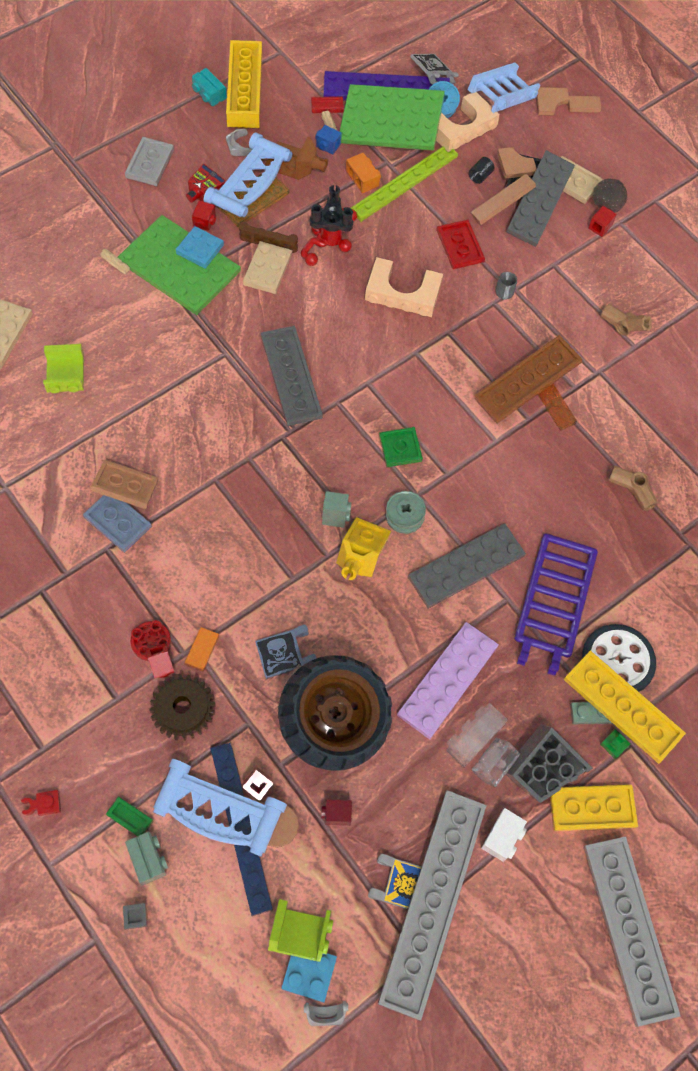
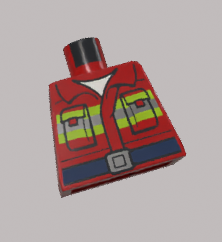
M202 164L188 180L189 192L186 194V197L191 203L197 199L204 202L206 190L209 187H213L219 191L226 180L206 164Z

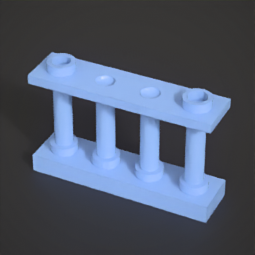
M512 63L474 75L468 90L471 93L482 91L494 102L491 110L494 113L535 99L538 95L540 84L527 85L517 76L519 65ZM513 80V81H514L518 86H520L522 89L519 90V89H518L516 86H514L510 81ZM499 84H503L511 91V93H508ZM492 87V88H493L494 90H496L501 96L498 97V96H497L495 93H493L489 88Z

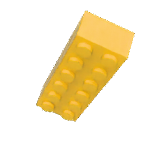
M230 40L226 108L227 127L260 128L262 41Z

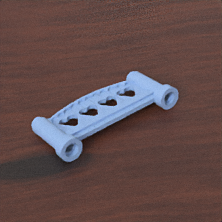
M257 132L253 133L249 141V148L252 151L219 191L213 187H209L206 190L204 202L214 204L239 217H245L248 213L247 206L258 199L269 188L276 178L282 162H289L291 160L292 152L263 138V135ZM272 158L274 161L271 162V165L265 166L261 159ZM264 169L266 171L262 173L261 177H256L252 170ZM255 180L257 182L253 184L252 188H247L243 181ZM239 191L248 192L244 195L243 199H238L234 192Z
M172 759L168 766L170 771L153 806V813L162 817L169 813L184 826L202 836L223 843L249 846L251 848L249 852L262 857V854L267 849L280 814L284 813L287 804L272 797H267L265 804L243 797L188 775L191 766ZM191 792L193 809L186 811L184 807L178 808L177 802ZM211 800L212 817L205 819L204 815L197 816V808ZM230 807L231 826L225 827L223 823L217 824L215 822L216 816ZM249 815L251 833L244 835L242 831H235V825Z

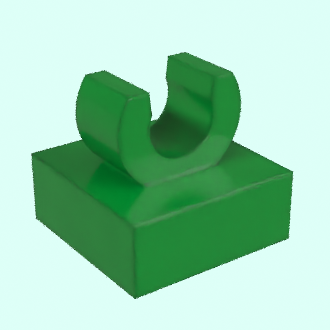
M615 729L600 745L616 759L630 743Z

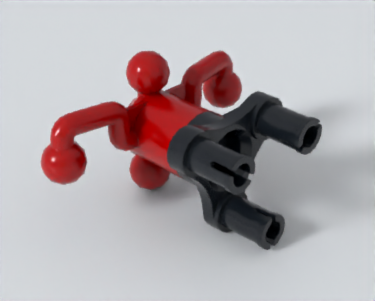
M334 185L329 187V197L324 208L319 204L311 207L310 226L312 233L317 237L311 238L301 250V257L305 259L306 264L309 266H315L318 262V256L315 253H308L314 244L318 247L338 245L342 252H348L352 248L350 240L342 239L343 231L348 232L353 229V223L357 219V212L349 207H341L340 188L337 185L336 190H334Z

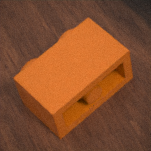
M364 153L346 160V172L362 194L379 187L381 174L378 169H375L370 158H367Z

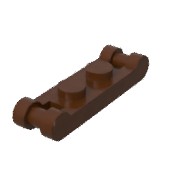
M247 222L239 224V238L242 241L259 244L261 241L290 249L292 253L298 251V237L295 234L288 236L264 230L263 228L249 226Z

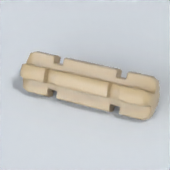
M328 110L323 111L322 119L325 121L324 124L337 130Z
M103 249L100 256L120 272L127 274L130 267L110 251Z

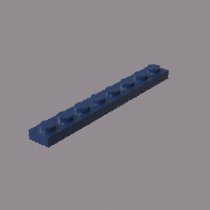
M231 743L210 748L219 786L244 797ZM229 807L226 809L229 826H231L232 819ZM249 815L235 825V831H242L244 835L251 833ZM234 845L251 916L272 911L260 857L249 852L251 849L249 846Z

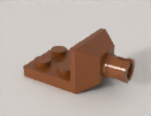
M307 137L302 149L279 141L276 142V144L292 152L291 160L289 162H282L279 174L299 180L311 174L313 169L322 172L326 171L329 160L317 156V149L311 137ZM268 158V160L265 163V166L271 165V162L274 161V159Z

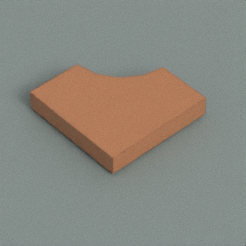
M540 87L536 96L538 115H554L557 107L568 104V88Z
M514 147L499 148L497 150L505 179L522 177L525 174L528 176L534 175L537 168L533 158L521 156L515 151Z

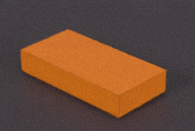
M201 627L185 660V665L204 672L219 639V634Z

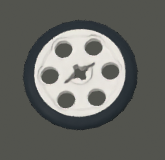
M621 624L605 625L592 632L584 643L582 659L591 650L617 674L626 675L627 682L638 692L644 690L651 683L657 667L654 649L648 639L634 628ZM611 637H619L621 640V644H613L611 641ZM630 645L638 646L639 653H632L629 649ZM596 647H603L606 650V654H597ZM618 655L620 659H623L621 663H619V660H615ZM634 663L642 666L643 671L641 673L634 671Z

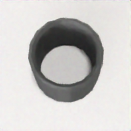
M503 272L500 274L495 291L499 298L507 300L513 297L518 280L514 273Z

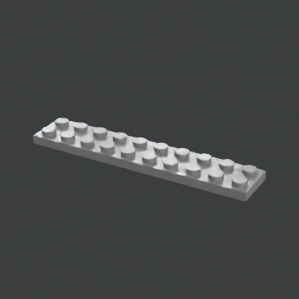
M448 790L445 792L378 1005L421 1021L487 805Z

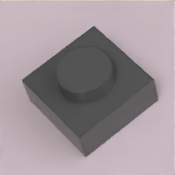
M146 903L123 906L125 930L148 927Z

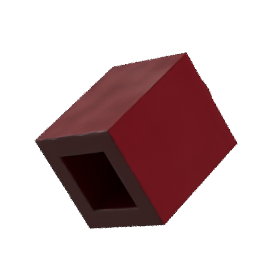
M326 800V806H322L321 819H325V825L351 826L352 800Z

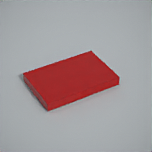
M468 219L437 226L436 231L452 269L485 262L484 254Z

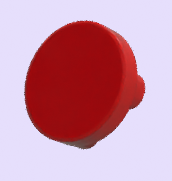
M160 621L144 622L131 631V648L134 654L142 660L149 661L146 653L148 648L165 643L167 651L170 649V633Z

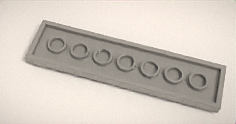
M626 837L585 845L584 850L635 1026L639 1027L680 1017Z

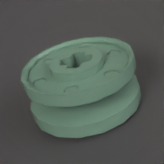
M401 491L391 496L386 507V521L394 531L403 534L413 533L421 528L426 514L424 500L418 494L411 491Z

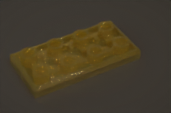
M276 177L269 188L258 199L247 206L248 213L245 217H239L218 206L217 208L239 227L241 222L249 221L288 195L289 189ZM251 180L245 186L252 188L253 184L257 181ZM246 191L234 192L238 199H243L244 195L248 193Z

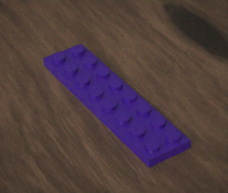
M325 71L324 97H343V101H346L350 84L429 90L433 84L430 83L427 76ZM435 78L437 82L447 81L450 83V78Z

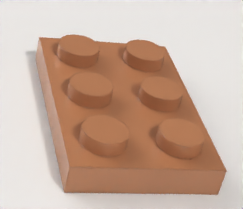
M104 460L93 481L91 491L146 509L157 485L158 478Z

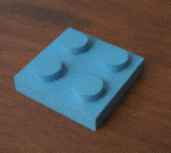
M194 226L176 248V254L206 269L224 246V240Z
M328 953L322 954L321 962L291 956L281 989L324 1003L337 956Z

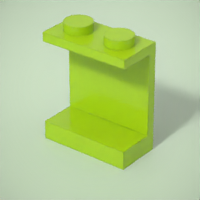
M81 344L44 346V353L47 359V376L43 383L47 393L84 391V352Z
M279 899L268 950L321 962L322 954H327L329 940H325L326 933L331 934L334 921L330 919L331 910H327L326 916L323 918L287 910L288 901Z

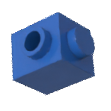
M324 125L316 133V147L333 155L341 145L342 133Z

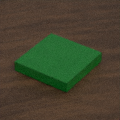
M415 427L379 432L386 468L423 461Z

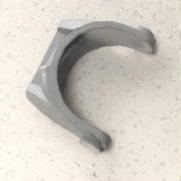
M236 129L226 136L231 155L247 156L252 151L251 148L242 147L236 142L238 138L248 134L247 129Z
M343 1001L342 1004L328 1007L310 1006L309 1003L304 1004V1013H306L311 1026L341 1025L346 1011H348V1003L346 1001Z

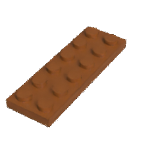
M558 335L474 395L475 400L498 424L581 364L583 359Z

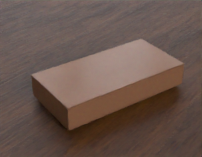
M569 96V112H600V96Z

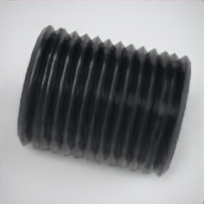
M482 157L469 170L470 179L477 184H481L494 171V163L491 159Z

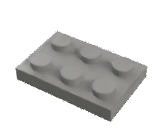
M142 137L125 172V177L157 186L172 156L174 145Z

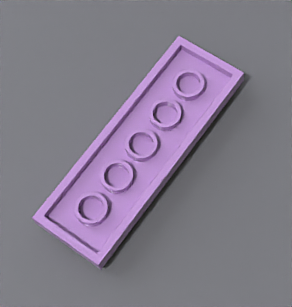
M466 622L397 713V716L425 737L431 739L499 644Z

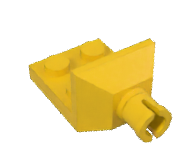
M356 517L343 538L336 562L342 568V576L346 579L348 574H351L348 580H354L357 575L372 577L378 557L388 541L391 531Z

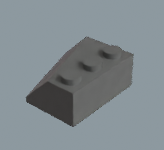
M540 724L502 772L518 787L541 803L560 791L562 786L575 781L579 775L589 772L593 768L552 727Z

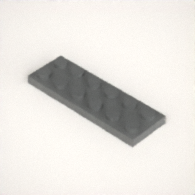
M546 150L532 177L536 187L523 196L506 232L536 247L575 165Z
M295 326L262 332L261 340L287 426L322 419V410Z
M504 523L410 573L408 579L429 609L523 558L526 553Z

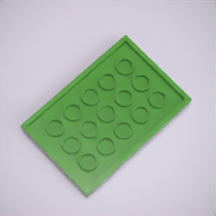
M350 84L340 132L342 133L341 143L434 150L445 91Z
M161 215L118 258L130 267V271L195 315H198L241 272V267L219 252L206 269L177 255L176 248L189 232Z

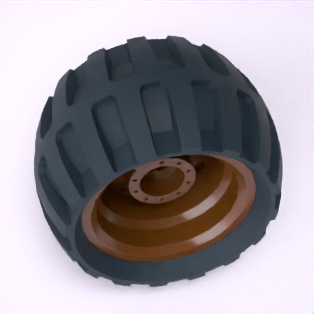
M323 656L301 666L285 684L278 706L280 730L292 752L311 766L331 771L354 768L368 761L386 741L392 724V701L387 693L384 681L381 677L377 676L370 666L348 656ZM337 688L343 691L341 696L336 695L335 690ZM316 695H321L322 702L316 701ZM353 702L358 705L357 710L352 709L351 704ZM334 708V712L337 713V716L332 718V714H330L329 711L333 710ZM313 715L319 717L318 723L311 721ZM348 723H352L354 725V729L352 731H349L347 729ZM329 729H332V732L334 734L332 738H329L327 736V731Z

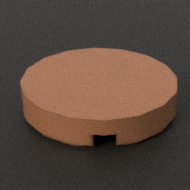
M287 806L284 813L280 814L268 846L276 848L285 846L292 842L297 835L299 827L298 818L290 807Z

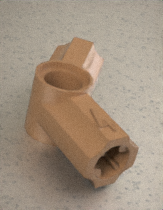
M611 304L605 307L600 316L614 325L616 331L624 336L632 331H649L652 327L650 316H635L630 312L623 313Z
M617 466L613 467L608 481L627 488L631 494L635 495L643 511L651 510L658 505L659 502L648 485L649 479L645 473H633Z

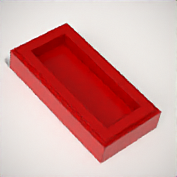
M311 97L312 113H322L327 110L330 113H344L343 97Z

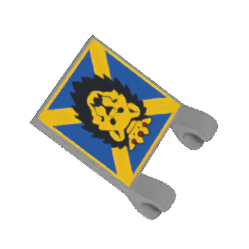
M380 854L377 863L391 867L385 892L371 888L368 897L408 909L421 866Z

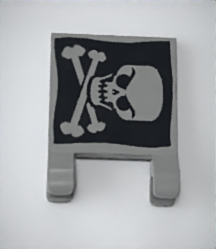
M411 54L410 57L428 75L431 84L437 83L435 78H440V75H447V78H450V83H456L454 77H458L459 74L452 72L435 54Z

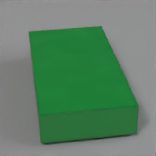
M119 796L106 813V816L137 837L146 833L153 823V819Z

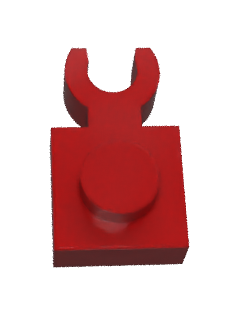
M58 790L36 793V800L31 798H23L21 800L23 804L30 803V808L22 811V814L26 816L33 814L36 810L39 816L61 813Z

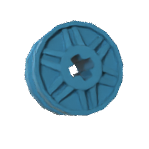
M439 81L434 83L429 90L445 91L442 114L446 118H450L457 110L460 94L452 83Z

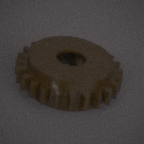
M179 675V680L171 677L172 682L170 683L164 680V687L158 685L159 693L153 692V696L156 699L150 700L151 705L154 707L149 708V711L153 713L151 719L156 721L154 723L155 727L161 726L160 733L163 734L167 731V738H170L173 734L175 740L182 736L183 740L186 741L187 735L194 739V733L196 732L201 735L202 728L208 729L206 723L213 722L210 715H215V710L211 708L216 707V704L212 701L214 695L209 694L211 692L210 687L205 688L204 681L199 684L197 677L192 681L190 675L186 679ZM185 701L191 704V708L186 713L180 714L175 712V707L179 702Z

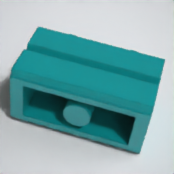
M207 68L192 76V88L201 95L204 102L215 106L227 98L226 87Z

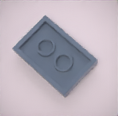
M105 495L83 514V517L124 553L152 527L151 523L129 504Z

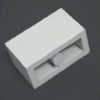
M504 808L481 849L502 862L507 858L511 859L517 849L514 846L517 839L522 840L527 831L524 828L527 821Z

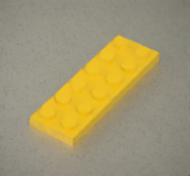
M591 650L564 678L565 682L658 764L662 762L686 734Z

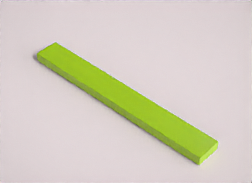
M444 146L352 206L351 209L357 212V219L362 222L457 158L458 153L454 149L447 152Z

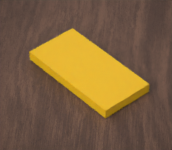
M632 785L561 787L560 791L550 796L554 831L638 827Z

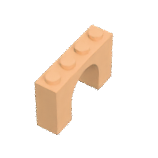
M477 92L464 96L461 110L472 120V123L458 125L451 122L441 113L436 141L442 147L444 146L447 152H450L451 149H457L459 146L497 127L500 114L498 112L493 113L491 111L492 106Z
M376 257L366 288L365 300L371 303L386 305L387 307L402 309L406 312L432 317L443 274L426 270L423 283L417 291L413 293H400L389 284L393 261Z

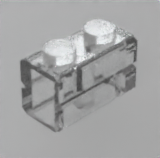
M495 738L478 760L479 762L471 770L484 783L496 787L520 756V753L508 741Z

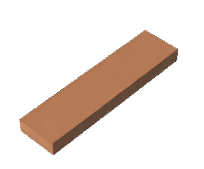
M525 174L477 207L471 214L482 225L534 189L536 184Z

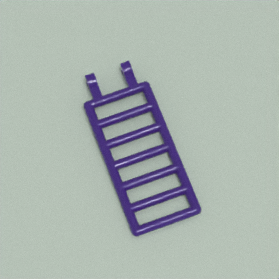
M545 533L543 535L514 637L515 641L523 643L517 664L525 666L531 646L553 653L547 674L555 676L559 670L561 656L571 657L598 554L597 549ZM551 542L589 554L588 562L584 563L547 551L548 544ZM544 558L584 570L583 580L543 568ZM543 575L581 587L579 596L537 584L539 576ZM535 591L576 604L574 614L533 601ZM530 609L572 621L570 631L528 618ZM529 626L567 638L565 649L524 636L525 627Z

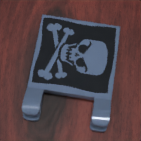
M306 625L255 641L266 679L297 670L304 664L317 658L315 654L304 658L301 657L296 638L309 635Z

